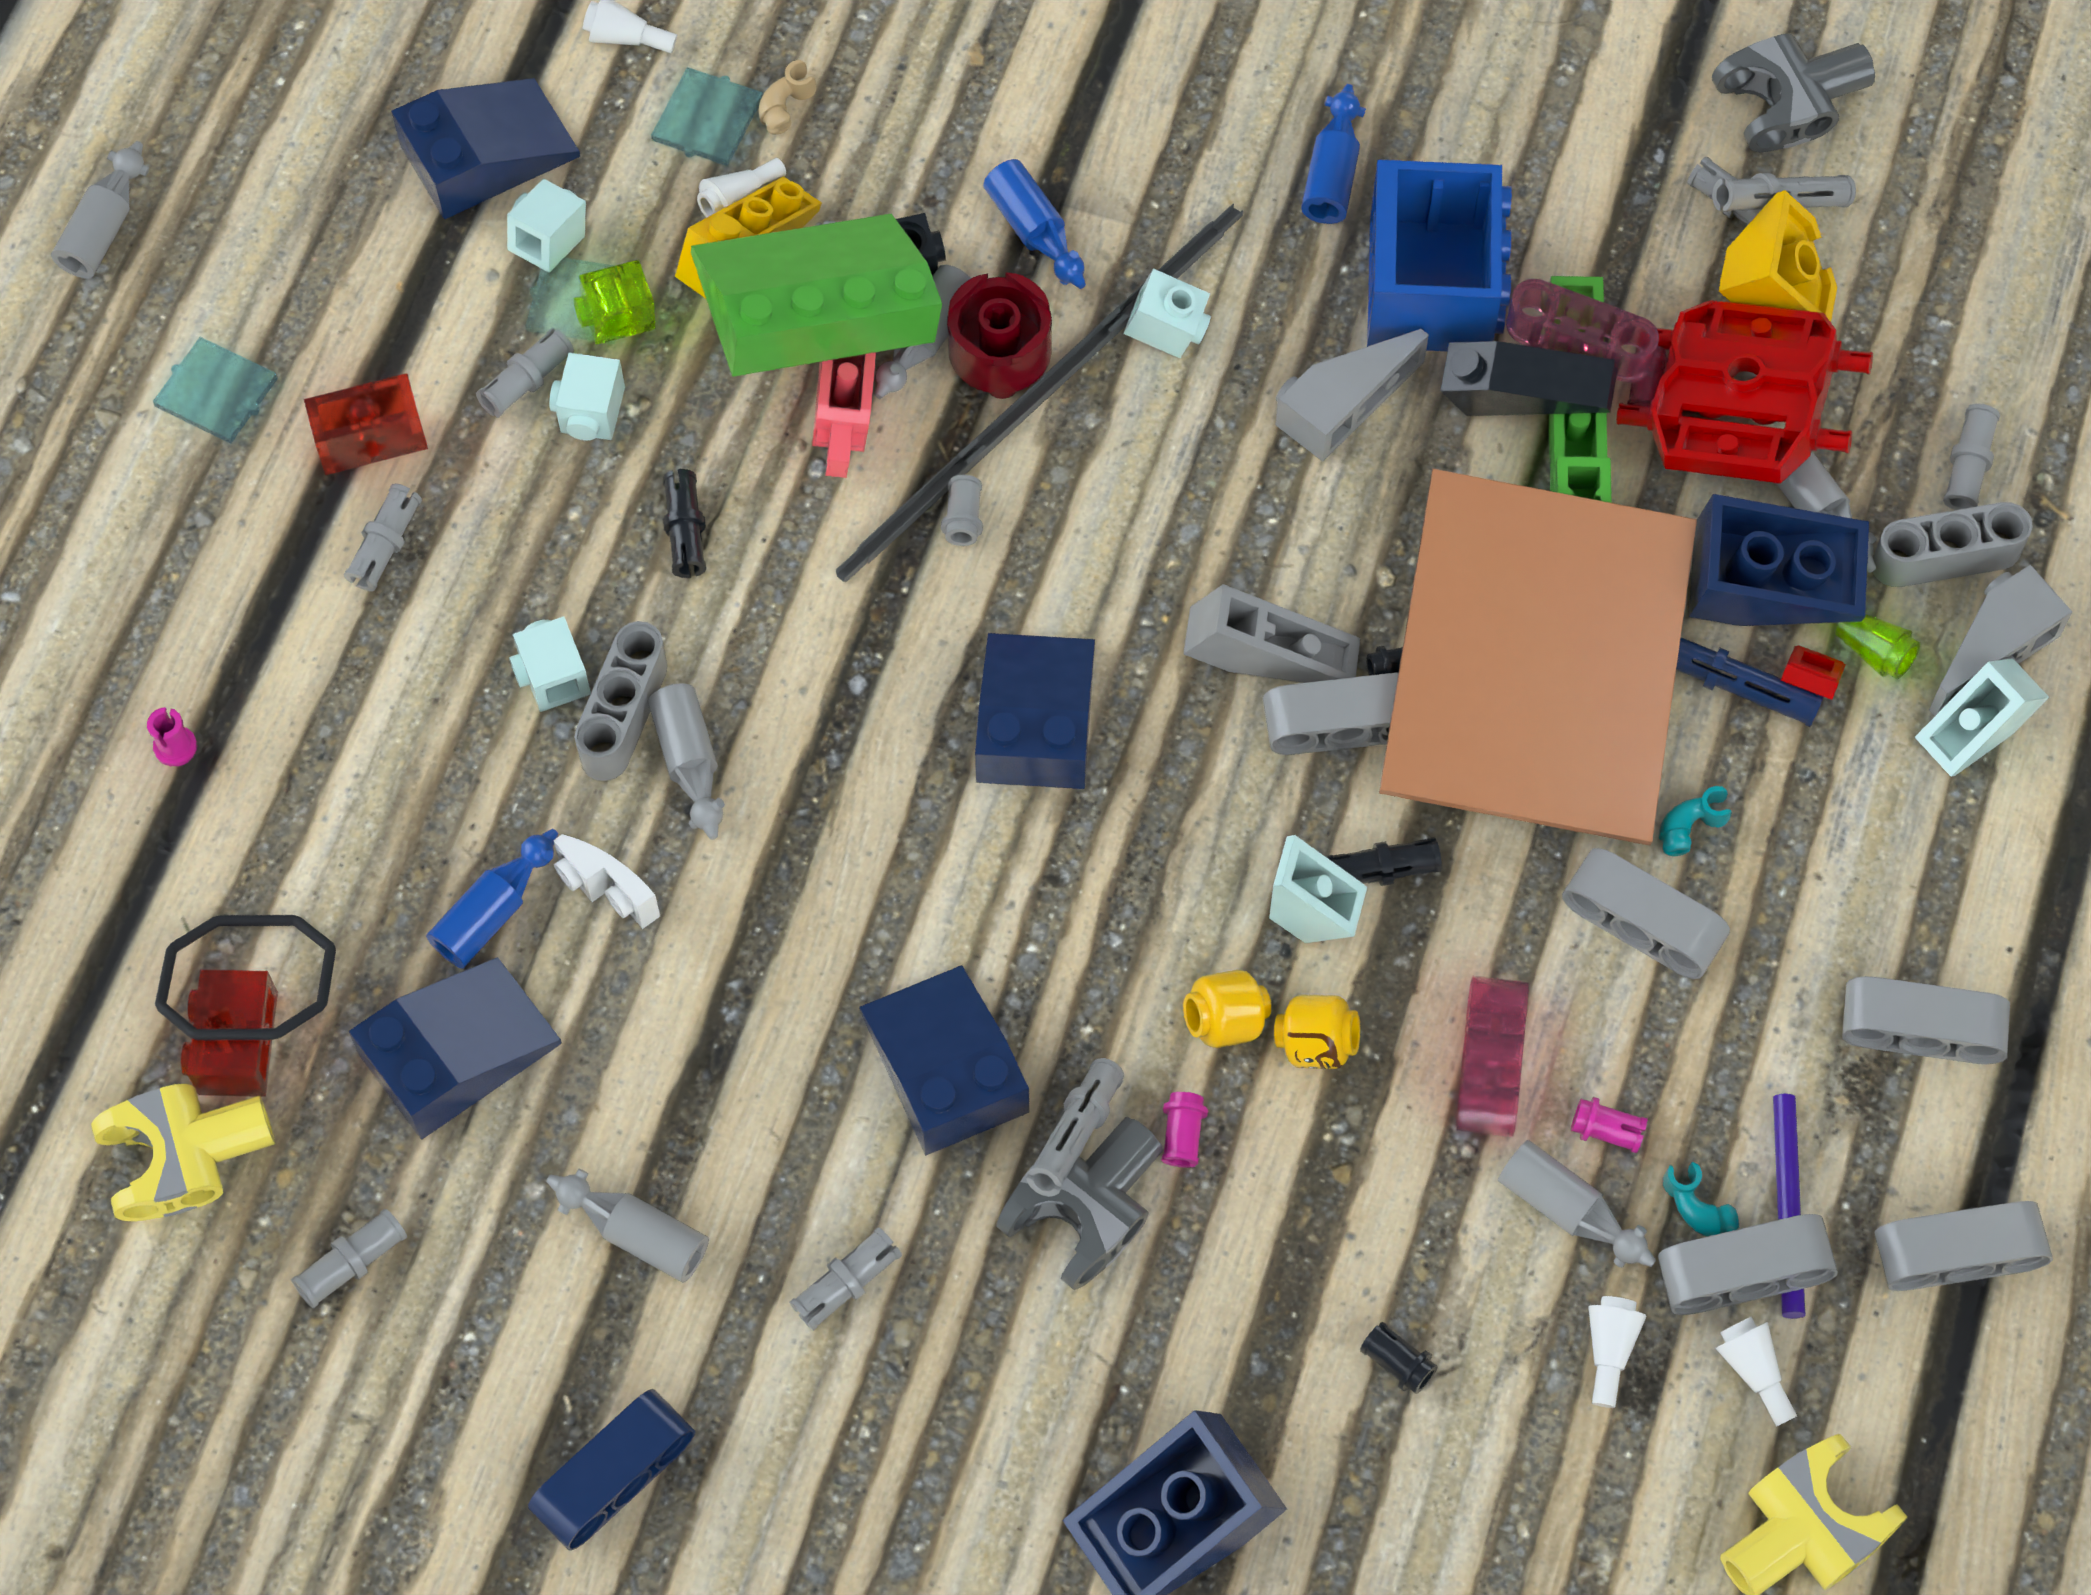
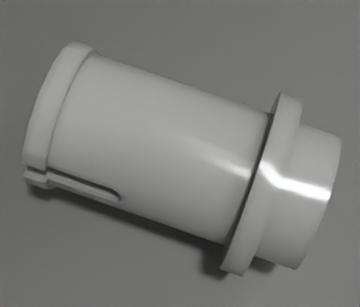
M957 475L948 482L947 516L942 519L941 530L949 543L956 546H969L977 541V537L983 531V523L979 519L982 483L978 478L971 475Z

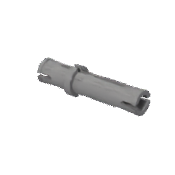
M1759 173L1751 179H1719L1713 187L1712 197L1716 209L1723 212L1752 210L1758 214L1776 193L1784 190L1804 208H1845L1853 203L1856 195V186L1854 180L1849 175L1776 178L1771 173Z
M1106 1058L1094 1060L1080 1087L1071 1090L1064 1102L1065 1112L1051 1133L1035 1164L1027 1173L1028 1176L1026 1178L1029 1186L1040 1195L1050 1197L1059 1194L1063 1182L1080 1156L1093 1130L1103 1126L1110 1113L1109 1102L1117 1088L1121 1086L1124 1078V1072L1116 1062Z

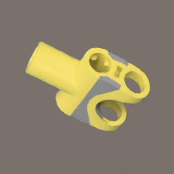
M174 1084L137 1095L105 1110L91 1123L94 1139L98 1144L117 1145L126 1143L127 1146L140 1144L153 1149V1159L148 1170L140 1178L130 1182V1187L117 1192L111 1198L114 1216L123 1221H144L172 1216L212 1203L223 1194L216 1163L275 1144L269 1117L260 1095L202 1113L196 1089L189 1084Z
M1841 1434L1831 1436L1797 1453L1764 1477L1749 1491V1496L1768 1520L1720 1554V1560L1727 1575L1742 1593L1746 1595H1760L1802 1563L1825 1591L1863 1565L1908 1518L1898 1504L1882 1514L1877 1511L1868 1516H1854L1842 1511L1833 1503L1827 1492V1475L1830 1467L1851 1449V1446Z

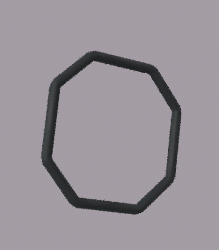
M296 915L215 916L176 939L166 948L155 1006L159 1013L191 1039L275 1040L285 1036L322 1012L327 1006L336 948L332 941ZM219 926H295L325 950L317 1001L276 1028L197 1029L167 1004L177 952Z

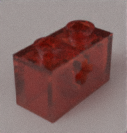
M407 373L304 399L314 442L325 475L428 449Z
M200 969L198 989H191L188 997V1019L190 1023H194L193 1026L197 1029L274 1028L278 991L268 971ZM192 1039L191 1042H184L181 1051L182 1074L188 1076L198 1095L249 1097L260 1095V1097H266L272 1040Z

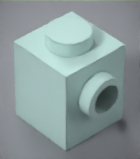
M543 178L529 193H523L516 200L512 210L507 214V250L550 273L585 237L586 201L577 197L570 190L562 189Z
M1153 269L1139 291L1123 334L1181 358L1190 342L1200 344L1207 330L1211 316L1203 312L1210 293Z
M568 353L562 380H554L549 401L550 411L557 414L561 433H566L576 439L586 441L595 438L612 440L625 390L620 360Z
M564 616L552 621L539 620L533 622L523 631L513 634L518 652L517 655L509 657L513 672L520 688L530 685L540 712L591 694L584 665Z

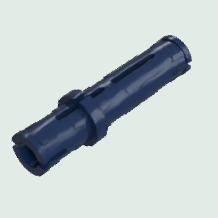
M1680 638L1676 670L1704 681L1703 687L1711 691L1716 686L1811 727L1824 698L1823 696L1783 682L1781 678L1773 674L1766 673L1728 657L1730 651L1721 647L1716 652L1695 642ZM1693 659L1699 660V661L1704 662V663H1706V664H1708V665H1711V666L1714 667V668H1717V669H1719V670H1723V671H1725V672H1727V673H1730V674H1732V675H1735L1737 678H1733V677L1728 676V675H1726V674H1724V673H1721V672L1718 671V670H1715V669H1713V668H1709V667L1704 666V665H1702V664H1700V663H1697V662L1693 661ZM1746 681H1749V682L1754 683V684H1756V685H1759V686H1761V687H1763V688H1766V689H1768V690H1771V691H1773V692H1775V693H1778V694H1780V695H1782V696H1785V697L1789 698L1790 700L1783 699V698H1781V697H1779V696H1776V695L1771 694V693H1769V692H1767V691H1764V690L1759 689V688H1757V687H1755V686H1752V685L1746 683Z

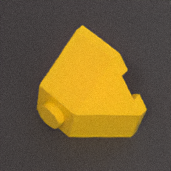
M1786 190L1776 193L1727 248L1720 277L1719 292L1731 303L1824 313L1831 322L1837 284L1832 268L1822 269L1813 240L1822 238L1816 218Z

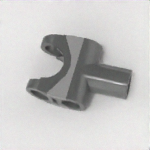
M1781 34L1756 42L1728 56L1714 70L1712 81L1720 93L1729 94L1735 92L1736 95L1745 93L1757 95L1766 100L1771 108L1766 110V114L1753 120L1743 133L1749 148L1760 153L1793 147L1828 133L1839 121V114L1831 99L1872 86L1875 82V70L1872 57L1863 44L1856 43L1807 59L1792 34Z
M1125 1117L1086 1161L1080 1156L1077 1158L1063 1182L1059 1194L1048 1197L1035 1192L1027 1182L1026 1177L1028 1174L1026 1173L1005 1204L996 1227L1010 1238L1017 1234L1024 1226L1030 1227L1036 1221L1045 1218L1062 1219L1071 1224L1079 1233L1080 1241L1075 1248L1077 1253L1066 1266L1061 1280L1073 1290H1077L1085 1286L1108 1267L1129 1245L1145 1224L1149 1212L1128 1196L1126 1192L1163 1152V1147L1154 1134L1135 1119Z

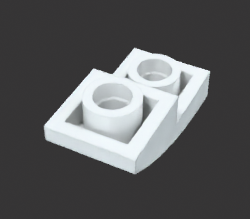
M564 834L553 840L559 859L554 864V867L571 891H575L580 887L591 902L605 893L612 907L622 918L630 914L642 929L660 917L655 894L635 873L620 861L591 844Z

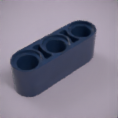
M650 1389L629 1404L552 1475L533 1495L528 1504V1509L567 1550L577 1549L598 1532L687 1448L695 1436V1430L655 1389Z

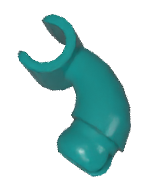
M1713 786L1708 788L1702 797L1686 800L1670 810L1665 815L1659 829V839L1663 842V852L1669 856H1681L1688 853L1692 844L1689 837L1693 823L1699 818L1710 827L1719 828L1725 826L1730 820L1732 811L1730 809L1716 811L1711 809L1709 804L1725 801L1728 791L1722 786Z
M1691 1162L1688 1167L1689 1185L1680 1184L1674 1177L1673 1166L1670 1165L1663 1176V1187L1671 1197H1674L1678 1212L1695 1232L1708 1237L1738 1230V1214L1732 1205L1726 1204L1716 1207L1715 1205L1706 1204L1696 1197L1694 1191L1702 1179V1171L1697 1163Z

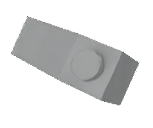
M1422 329L1314 364L1301 377H1291L1280 388L1276 396L1278 404L1275 425L1323 462L1425 362L1429 335Z
M2031 565L2013 576L2010 572H2005L1986 587L1984 591L1986 598L1931 704L1929 711L1934 716L1942 710L1987 662L2013 658L2019 664L2061 636L2072 611Z
M1222 584L1190 607L1184 655L1228 672L1307 683L1356 677L1360 638Z

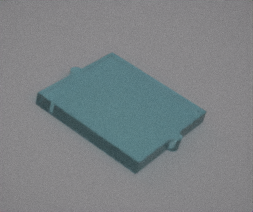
M687 67L651 134L652 141L684 151L685 156L688 158L696 155L728 166L759 107L763 92L730 82L728 76L718 78Z
M562 258L550 273L541 268L537 285L530 288L533 300L526 322V331L547 334V331L554 328L555 330H560L568 338L615 344L622 314L629 310L626 298L633 275L632 268Z
M199 337L180 365L175 364L172 366L171 371L173 374L155 397L153 404L156 408L231 444L251 415L259 414V404L278 377L275 372Z

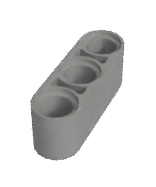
M2000 502L1894 521L1884 528L1873 555L1876 566L1873 574L1885 585L1905 587L2012 567L2019 560L2033 528L2032 518L2020 505L2012 502ZM1995 533H2003L2011 539L2000 538ZM1943 541L1955 543L1960 548L1949 547ZM1891 550L1904 552L1908 557L1897 556Z
M636 621L628 623L616 634L576 727L574 738L582 769L589 777L595 780L608 781L623 774L650 714L648 698L661 688L666 676L668 665L662 636L659 630L648 622ZM639 651H649L652 653L647 658L640 660L630 658L631 655ZM626 696L633 698L626 705L616 706L610 704L618 697ZM599 743L613 744L612 748L605 752L591 751L592 747Z
M1398 673L1289 684L1269 690L1263 696V705L1271 750L1277 754L1295 755L1387 744Z
M1594 848L1589 852L1562 893V899L1573 912L1674 972L1691 979H1700L1704 975L1730 934L1727 922L1714 911L1605 849Z
M1857 977L1846 983L1842 1036L1843 1040L1847 1043L1862 1048L1974 1064H1996L2007 1059L2010 1002L2007 998L1986 992L1880 977Z
M2034 1201L2012 1202L1908 1218L1885 1224L1874 1231L1888 1288L1892 1291H1907L2023 1273L2046 1266L2053 1260L2038 1203Z
M1817 1214L1793 1216L1679 1243L1662 1250L1658 1254L1670 1308L1674 1314L1678 1315L1706 1312L1813 1287L1832 1280L1838 1273L1824 1220L1821 1215Z

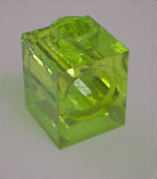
M639 259L579 275L581 296L573 298L574 308L580 327L590 326L596 345L656 329L654 300Z

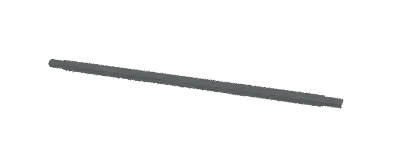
M1232 204L1216 220L1207 224L1158 271L1176 279L1179 278L1243 216V210L1240 212ZM1144 283L865 539L857 550L836 569L837 577L843 582H847L864 565L874 560L949 490L948 482L951 481L952 477L967 474L1126 327L1139 291Z

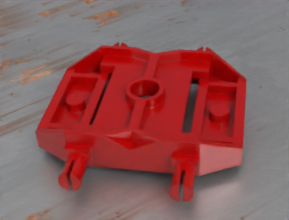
M1709 300L1681 311L1673 330L1643 326L1640 347L1670 350L1667 369L1659 380L1650 407L1620 402L1616 423L1617 425L1645 427L1648 431H1653V438L1665 469L1781 484L1811 456L1812 451L1823 449L1849 454L1852 444V431L1821 428V415L1833 372L1838 373L1841 370L1870 375L1873 364V352L1842 349V341H1837L1836 329L1824 313ZM1739 372H1751L1757 375L1747 381H1739L1733 378ZM1682 410L1699 412L1703 417L1711 419L1719 418L1723 415L1751 418L1752 421L1760 425L1783 422L1785 427L1782 429L1685 417L1681 416Z

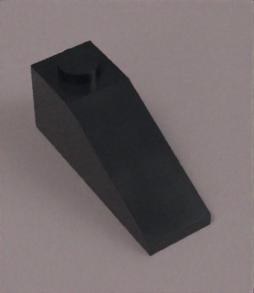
M1500 341L1449 343L1440 391L1466 416L1611 413L1619 363L1615 359Z

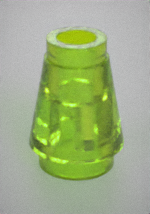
M1865 614L1862 622H1839L1835 633L1838 638L1842 639L1846 645L1882 677L1889 674L1895 679L1901 678L1912 666L1920 650V642L1912 638L1911 630Z

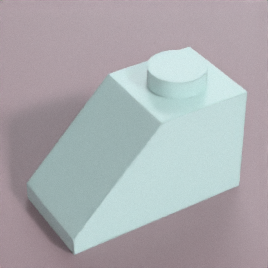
M2013 658L1989 661L1915 738L1951 777L1956 776L2013 735L2043 705L2049 696Z
M1296 835L1287 836L1273 885L1269 919L1304 943L1354 937L1367 886Z

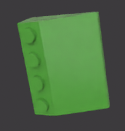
M892 213L691 246V255L732 377L933 343L936 340L942 301L927 261Z

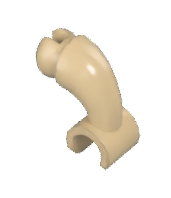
M795 60L788 64L785 69V77L774 82L764 92L760 100L758 110L760 122L766 125L768 132L771 134H782L791 126L790 114L787 112L786 100L789 95L797 100H806L811 98L816 92V81L813 76L797 81L803 79L807 74V66L801 60Z

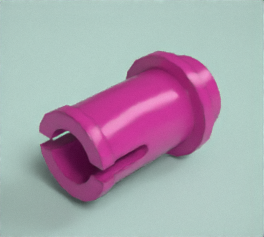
M166 707L159 708L151 713L147 720L148 732L154 739V754L164 765L170 767L182 766L193 758L197 750V741L193 732L184 727L180 713L171 708V718H169Z
M1173 1092L1170 1094L1169 1102L1164 1103L1163 1112L1168 1117L1164 1153L1161 1158L1163 1163L1183 1168L1198 1165L1201 1120L1208 1115L1207 1107L1203 1106V1096L1191 1092Z
M1593 1097L1591 1101L1580 1099L1571 1125V1131L1579 1133L1580 1140L1587 1141L1588 1137H1592L1630 1149L1634 1153L1638 1152L1644 1137L1641 1135V1132L1646 1130L1648 1118L1642 1116L1640 1118L1600 1105V1099Z

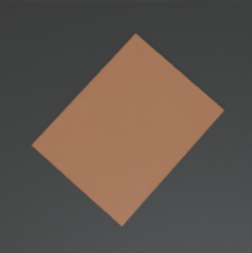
M1433 469L1379 794L1650 846L1653 841L1697 519Z

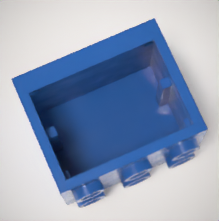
M1377 160L1370 213L1367 347L1422 329L1429 335L1426 351L1448 352L1449 343L1494 341L1495 333L1504 334L1506 306H1509L1511 295V274H1506V261L1509 262L1511 253V230H1506V217H1510L1512 189L1511 186H1502V165Z

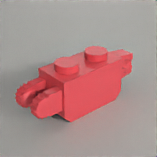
M876 352L822 361L819 364L812 446L828 448L825 476L847 478L850 451L864 452L871 415Z

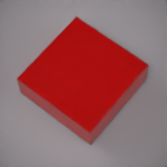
M1800 645L1794 646L1781 681L1832 700L1846 664L1843 661Z

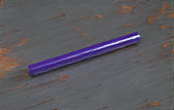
M1787 1093L1773 1096L1778 1220L1801 1215L1796 1096ZM1804 1289L1781 1294L1782 1316L1784 1318L1798 1319L1806 1316Z

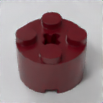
M1005 272V277L988 278V273L975 276L957 289L950 300L947 317L949 360L957 375L970 386L988 392L993 397L999 399L1010 398L1017 391L1036 382L1047 369L1052 355V316L1044 291L1030 279L1016 273Z

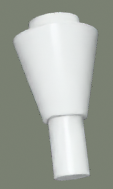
M600 0L599 3L591 1L583 22V30L590 32L589 42L637 46L644 44L672 53L677 39V34L648 25L647 21L614 0Z
M774 158L754 170H745L701 180L697 201L702 213L707 218L771 182L786 176L785 166L780 159Z
M1603 1296L1601 1305L1588 1306L1594 1365L1597 1367L1592 1404L1615 1408L1620 1371L1624 1370L1647 1317L1645 1314L1636 1311L1637 1303L1635 1301L1620 1297Z
M1749 1317L1720 1332L1725 1343L1715 1349L1755 1393H1759L1776 1427L1797 1417L1779 1382L1782 1379L1768 1322L1757 1327L1752 1317Z

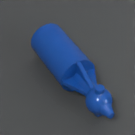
M1346 84L1343 90L1334 97H1326L1324 105L1330 107L1334 118L1315 138L1301 210L1307 218L1318 223L1336 224L1343 221L1347 215L1360 150V144L1355 137L1351 120L1356 118V116L1363 118L1366 108L1360 106V102L1356 95H1354V89L1351 84Z
M1018 159L1007 160L996 166L985 178L983 187L1028 250H1039L1055 261L1054 273L1060 280V283L1063 285L1072 283L1079 289L1086 286L1083 276L1084 262L1078 252L1074 250L1068 252L1064 228L1065 222L1031 174Z
M551 829L542 835L528 837L521 845V857L491 870H485L426 934L427 940L435 950L456 967L465 968L523 904L522 895L532 869L544 867L553 859V840L558 837V832L555 829Z

